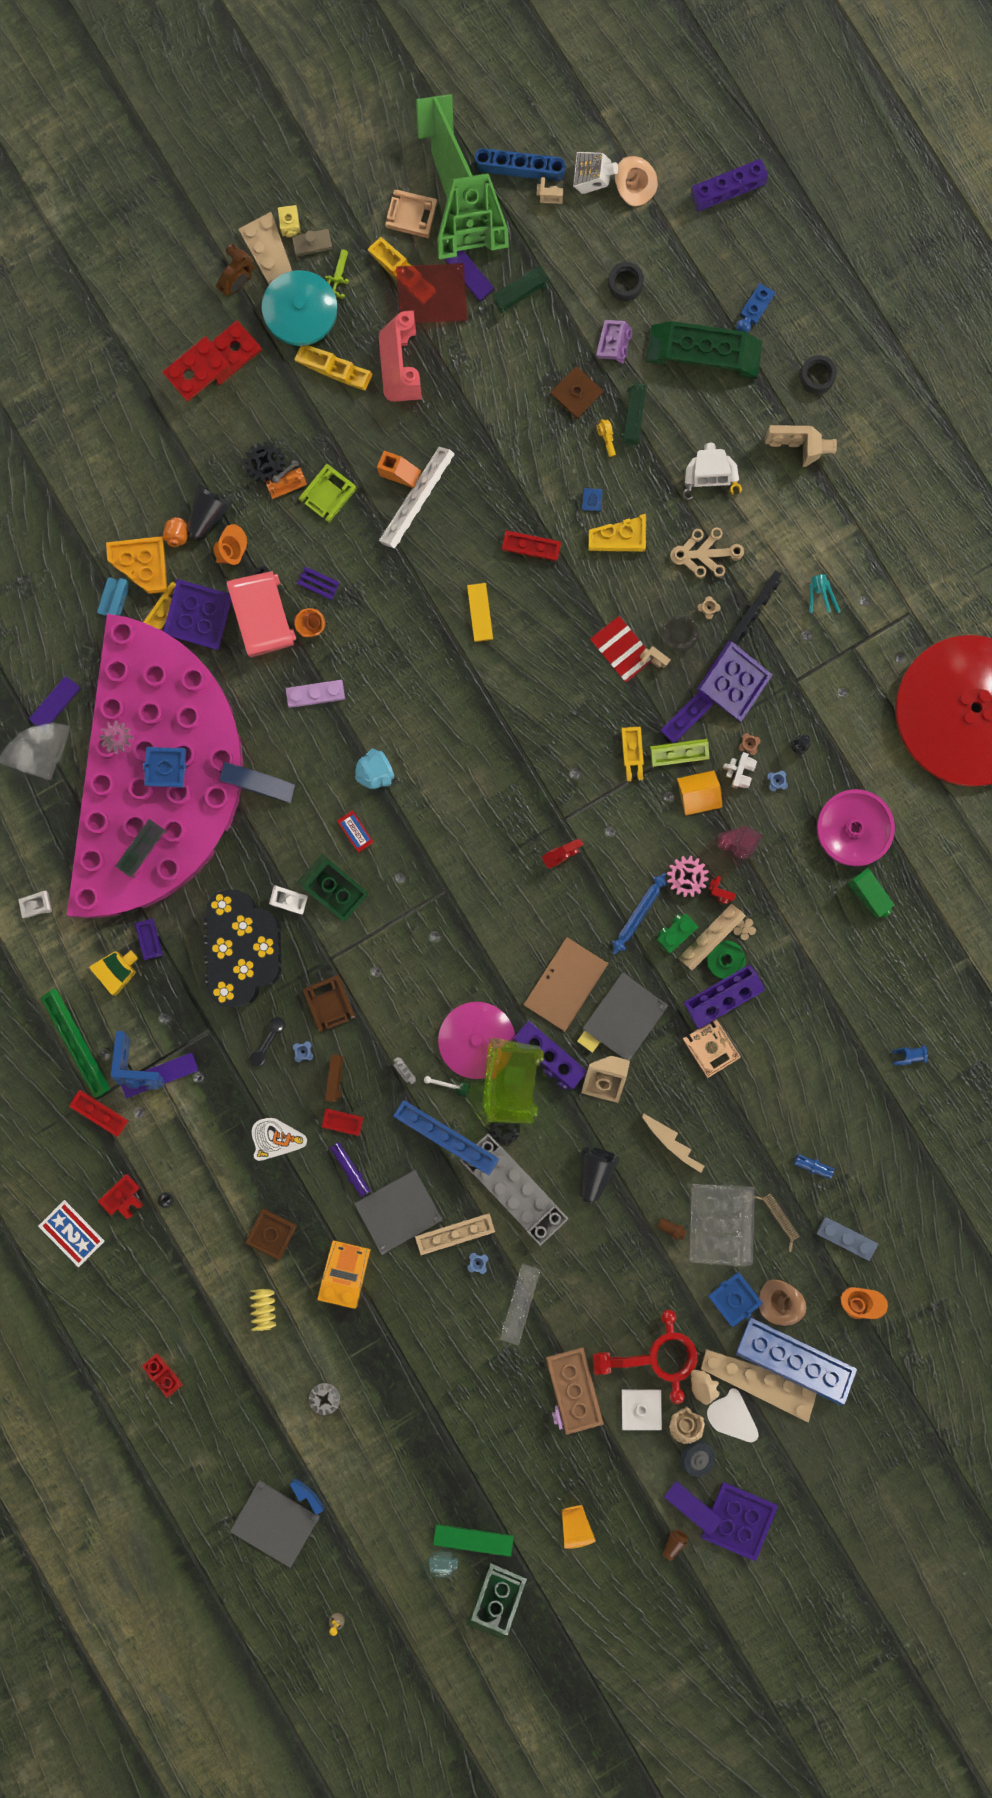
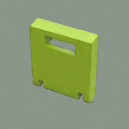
M326 464L302 493L299 500L303 502L306 498H309L305 505L322 518L328 513L329 515L325 520L329 523L356 491L357 487L330 465ZM332 475L345 484L342 490L329 481Z

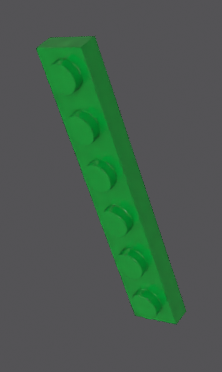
M57 989L48 991L41 997V1000L94 1098H98L109 1091L110 1087Z

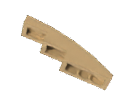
M642 1114L641 1117L668 1150L698 1172H702L704 1165L688 1157L691 1149L675 1141L677 1132Z

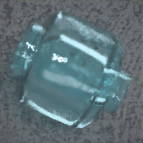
M451 1551L434 1552L432 1557H429L430 1573H433L435 1578L452 1577L454 1570H458L457 1558H453Z

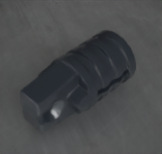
M804 734L796 736L791 743V748L796 754L805 753L811 746L810 737Z

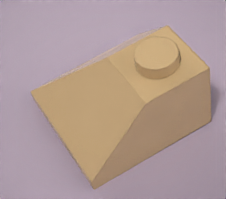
M609 1056L589 1064L581 1093L618 1103L627 1077L630 1061Z

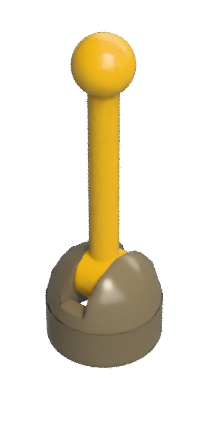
M333 1613L330 1616L329 1626L331 1629L329 1633L331 1636H335L337 1630L344 1626L345 1619L342 1614Z

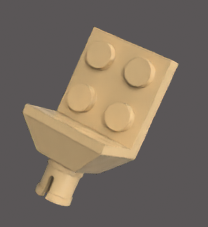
M770 425L765 436V444H770L772 447H779L781 444H789L790 447L803 445V467H807L818 460L821 454H836V439H822V434L812 426Z

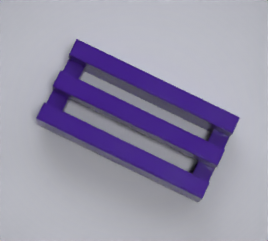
M308 567L304 568L300 576L301 578L297 582V585L331 601L340 584L338 581ZM307 573L334 585V587L307 576ZM304 580H307L324 589H327L331 591V593L328 594L309 584L304 583Z

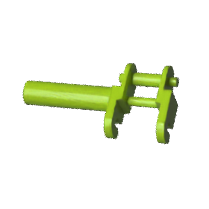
M341 250L334 278L330 275L325 276L329 285L330 282H334V294L337 298L344 299L345 295H340L335 290L337 283H349L348 279L343 280L342 277L348 255L346 250Z

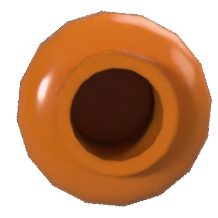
M175 517L165 523L163 539L169 546L178 547L186 543L189 533L186 522L181 518Z

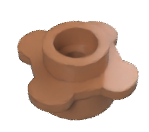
M745 733L742 736L743 741L739 745V750L747 751L750 755H754L757 753L756 748L760 744V738Z

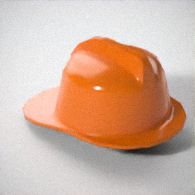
M231 524L224 529L213 549L217 563L239 564L247 546V537L241 527Z
M851 1287L846 1289L841 1296L843 1309L854 1319H878L887 1312V1300L878 1291Z

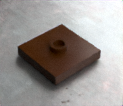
M576 366L550 394L578 419L604 391Z
M262 1208L245 1244L280 1261L297 1225Z

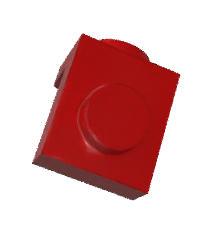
M717 876L715 880L711 879L708 888L711 891L710 896L718 898L717 901L723 904L732 903L736 894L718 888L721 877Z

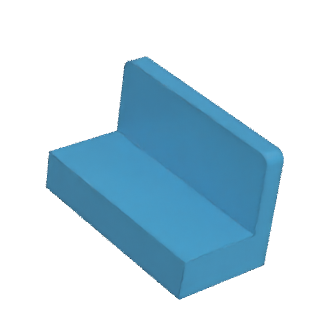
M107 579L97 610L98 614L107 616V614L121 615L130 587V583L126 579Z

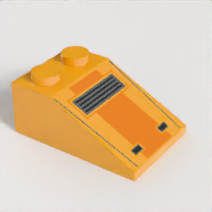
M333 1240L318 1300L356 1309L371 1249Z

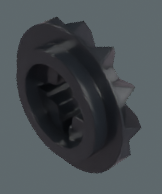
M500 1114L491 1121L489 1132L497 1143L507 1145L513 1143L518 1138L520 1125L514 1116ZM507 1121H509L508 1129H510V1131H512L513 1133L506 1132L505 1135L501 1137L502 1130L499 1129L497 1125L504 1126L507 1123Z

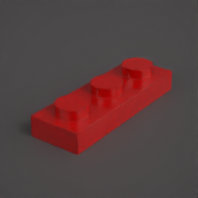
M506 530L502 550L558 561L561 541Z
M82 1090L78 1091L69 1107L117 1137L121 1135L129 1122L128 1119Z

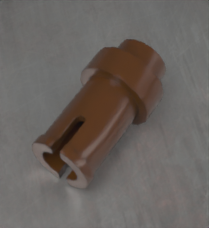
M663 1217L657 1229L672 1235V1238L676 1240L678 1238L683 1240L687 1230L683 1229L684 1226L676 1225Z

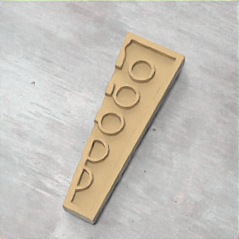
M271 212L239 228L241 236L269 285L278 276L292 271Z
M705 1350L701 1364L702 1370L809 1422L816 1393L756 1364Z

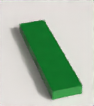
M436 1524L433 1545L511 1557L514 1535Z

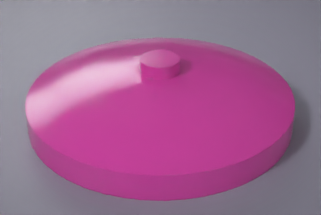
M847 790L835 795L824 805L817 821V835L821 847L833 860L847 866H865L875 862L887 852L894 838L895 823L889 807L880 797L865 790Z
M470 1002L455 1008L443 1021L438 1037L439 1050L447 1066L455 1073L471 1079L488 1078L500 1072L509 1063L515 1049L514 1043L511 1041L515 1036V1032L510 1020L500 1009L484 1002Z

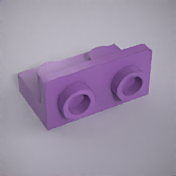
M604 321L596 354L598 358L616 359L619 363H624L625 357L628 354L629 340L632 337V328L626 321Z

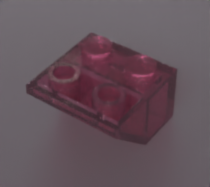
M747 826L719 833L714 841L717 842L719 848L725 851L730 849L734 852V856L744 860V858L748 859L752 856L763 835Z

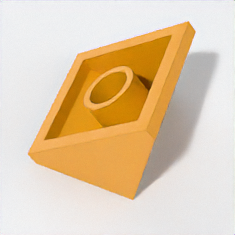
M714 770L677 778L685 816L723 807L721 788Z

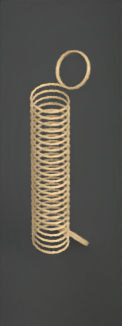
M752 1196V1197H755V1198H758V1199H761V1200L763 1199V1198H761V1197ZM765 1199L764 1202H766V1204H767V1206H768V1208H769L770 1205H768L769 1203H767L768 1201H766L767 1199ZM779 1219L778 1222H780L779 1224H781L780 1226H782L784 1230L786 1226L782 1225L783 1223H781L782 1221H780L781 1219ZM790 1242L789 1246L790 1252L792 1251V1242Z

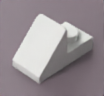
M274 885L269 904L303 915L308 896Z
M47 891L18 899L22 918L52 912Z

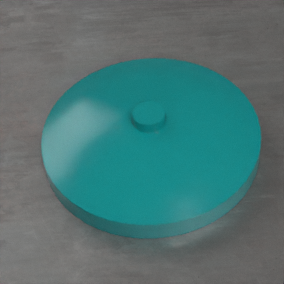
M303 270L290 271L278 276L267 287L262 299V314L267 328L276 338L287 344L304 346L321 340L330 332L337 318V300L331 286L319 275Z

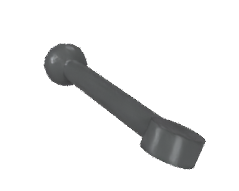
M293 460L288 468L278 476H273L272 481L278 483L281 477L291 469L297 468L299 463Z

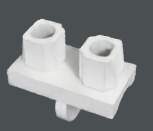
M743 752L738 767L735 766L737 759L734 758L731 759L730 764H724L723 766L724 769L728 770L726 777L732 778L733 772H736L731 788H749L752 778L742 775L743 770L754 771L757 761L748 757L749 754Z

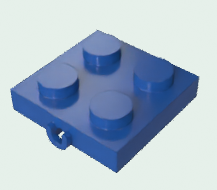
M146 747V761L143 763V770L145 771L144 786L184 788L187 766L185 764L186 749Z
M739 1272L727 1281L724 1280L723 1283L719 1284L718 1288L708 1295L732 1327L744 1318H749L752 1315L751 1313L763 1304Z

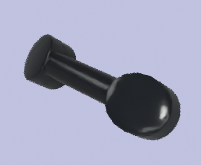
M276 1017L270 1021V1031L259 1050L251 1055L253 1065L263 1066L266 1063V1051L276 1034L284 1031L286 1023L282 1018Z

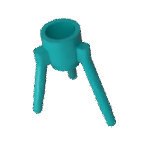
M821 574L812 577V583L809 584V613H813L814 590L816 593H822L827 613H830L831 610L826 591H828L837 613H840L838 603L826 575Z

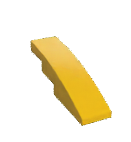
M382 237L368 248V252L422 305L436 293L435 288L425 281L421 274L407 262V259Z
M309 345L300 346L294 359L295 362L316 372L364 391L373 375L371 371L354 366L352 362L337 358L333 353Z

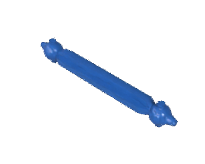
M666 873L653 878L655 884L650 886L620 932L619 940L612 941L613 954L626 949L624 943L631 938L660 893V887L667 886Z

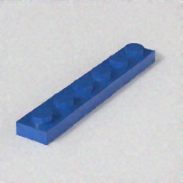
M403 1100L393 1116L488 1176L499 1161V1158L405 1100Z

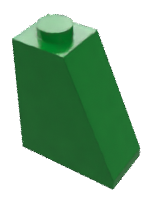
M869 868L860 872L847 883L876 919L881 916L884 919L892 912L893 902Z

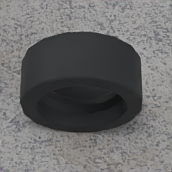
M622 262L614 266L608 279L610 293L621 301H630L640 295L644 284L642 270L631 262ZM621 272H630L635 275L637 285L631 291H622L615 285L616 276Z
M822 355L812 356L807 359L800 371L801 385L805 390L814 394L828 391L834 384L837 376L834 362ZM818 364L827 368L829 379L826 383L817 385L808 379L807 372L812 365Z

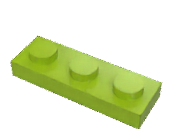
M707 739L650 746L653 767L709 759Z

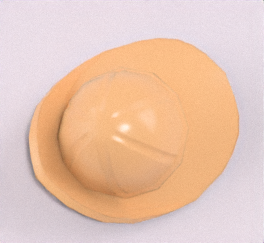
M630 156L623 158L618 164V174H615L618 192L628 205H643L656 193L658 187L657 174L653 167L641 157Z

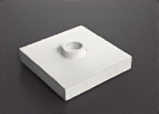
M622 1389V1430H662L661 1389Z

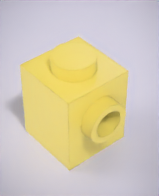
M297 206L278 207L282 236L292 237L301 234Z

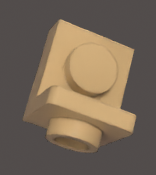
M541 177V184H537V195L540 196V203L562 204L563 188L556 186L545 188V177Z
M652 646L650 650L646 648L640 655L642 660L639 664L643 665L648 657L652 659L651 662L655 666L665 668L670 659Z

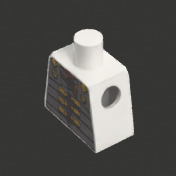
M577 152L573 187L581 194L607 187L610 175L618 174V164L616 162L611 163V160L603 153Z

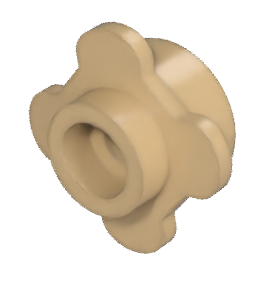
M710 596L706 597L705 601L698 605V611L703 612L707 619H712L713 614L721 609L720 605Z

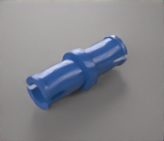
M799 1153L794 1160L796 1161L794 1162L795 1166L806 1169L811 1174L816 1173L826 1177L829 1180L832 1178L834 1173L832 1172L834 1171L833 1167L819 1163L817 1159L812 1160Z

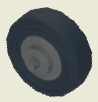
M699 1440L687 1444L680 1456L681 1465L691 1476L701 1477L706 1475L715 1463L713 1448L706 1442Z

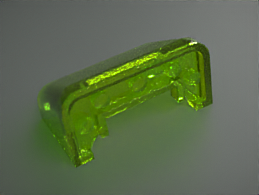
M489 1038L483 1092V1112L487 1122L534 1124V1117L538 1115V1106L534 1105L533 1101L536 1066H539L544 1058V1052L540 1046L499 1038Z

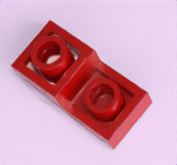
M158 1353L142 1365L150 1379L158 1385L166 1397L169 1398L183 1386L180 1379Z

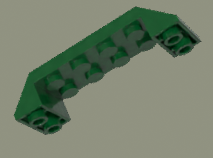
M669 321L651 325L646 362L661 365L665 364V360L737 370L739 371V376L757 378L763 341L744 331Z

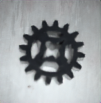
M258 442L256 449L251 446L252 452H246L249 459H244L247 465L245 469L249 472L250 478L255 476L256 482L262 479L263 484L268 479L273 482V476H278V473L284 471L282 467L286 466L285 461H283L285 459L284 454H280V448L275 449L274 443L268 446L267 442H264V446H261ZM274 455H275L276 458H277V463H275V461H273V458H274L273 456H274ZM253 462L257 465V470L253 468Z

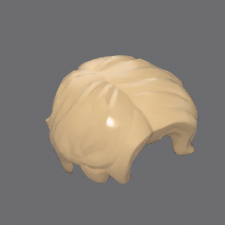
M688 1407L682 1408L672 1415L669 1426L671 1435L676 1441L683 1444L695 1442L702 1438L705 1425L704 1418L692 1413Z

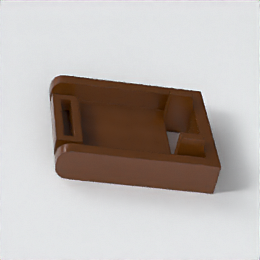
M339 975L303 989L319 1032L324 1031L322 1023H325L326 1028L329 1029L349 1021L346 1013H350L352 1019L356 1018ZM331 983L334 990L316 996L314 989Z
M341 1055L331 1056L325 1101L338 1102V1098L342 1097L343 1091L339 1090L343 1067V1056Z

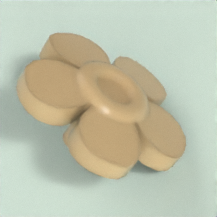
M748 918L744 923L742 920L737 925L738 927L734 928V934H741V939L747 940L749 938L748 933L754 935L756 932L754 927H750L753 925V921Z

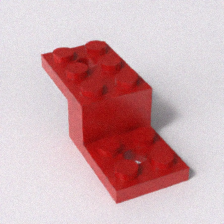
M237 320L213 341L210 342L206 336L162 371V373L188 402L214 380L220 386L261 352L262 348ZM233 343H239L241 345L238 351H232L230 349ZM187 371L194 372V377L192 379H185L184 374Z

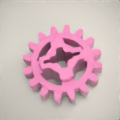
M682 856L681 862L676 859L674 861L676 866H669L672 872H667V875L671 876L667 883L673 884L670 889L676 888V895L682 892L684 898L687 896V893L691 897H694V892L700 894L701 890L699 888L705 889L706 885L703 882L709 880V878L704 877L708 873V870L703 871L702 869L705 864L699 865V859L692 861V856L688 860ZM685 864H690L695 867L693 869L686 868ZM676 870L680 873L677 881L675 880ZM684 873L692 874L691 881L683 879ZM698 873H700L699 884H697L698 882L696 881V875ZM688 885L691 889H683L680 886Z

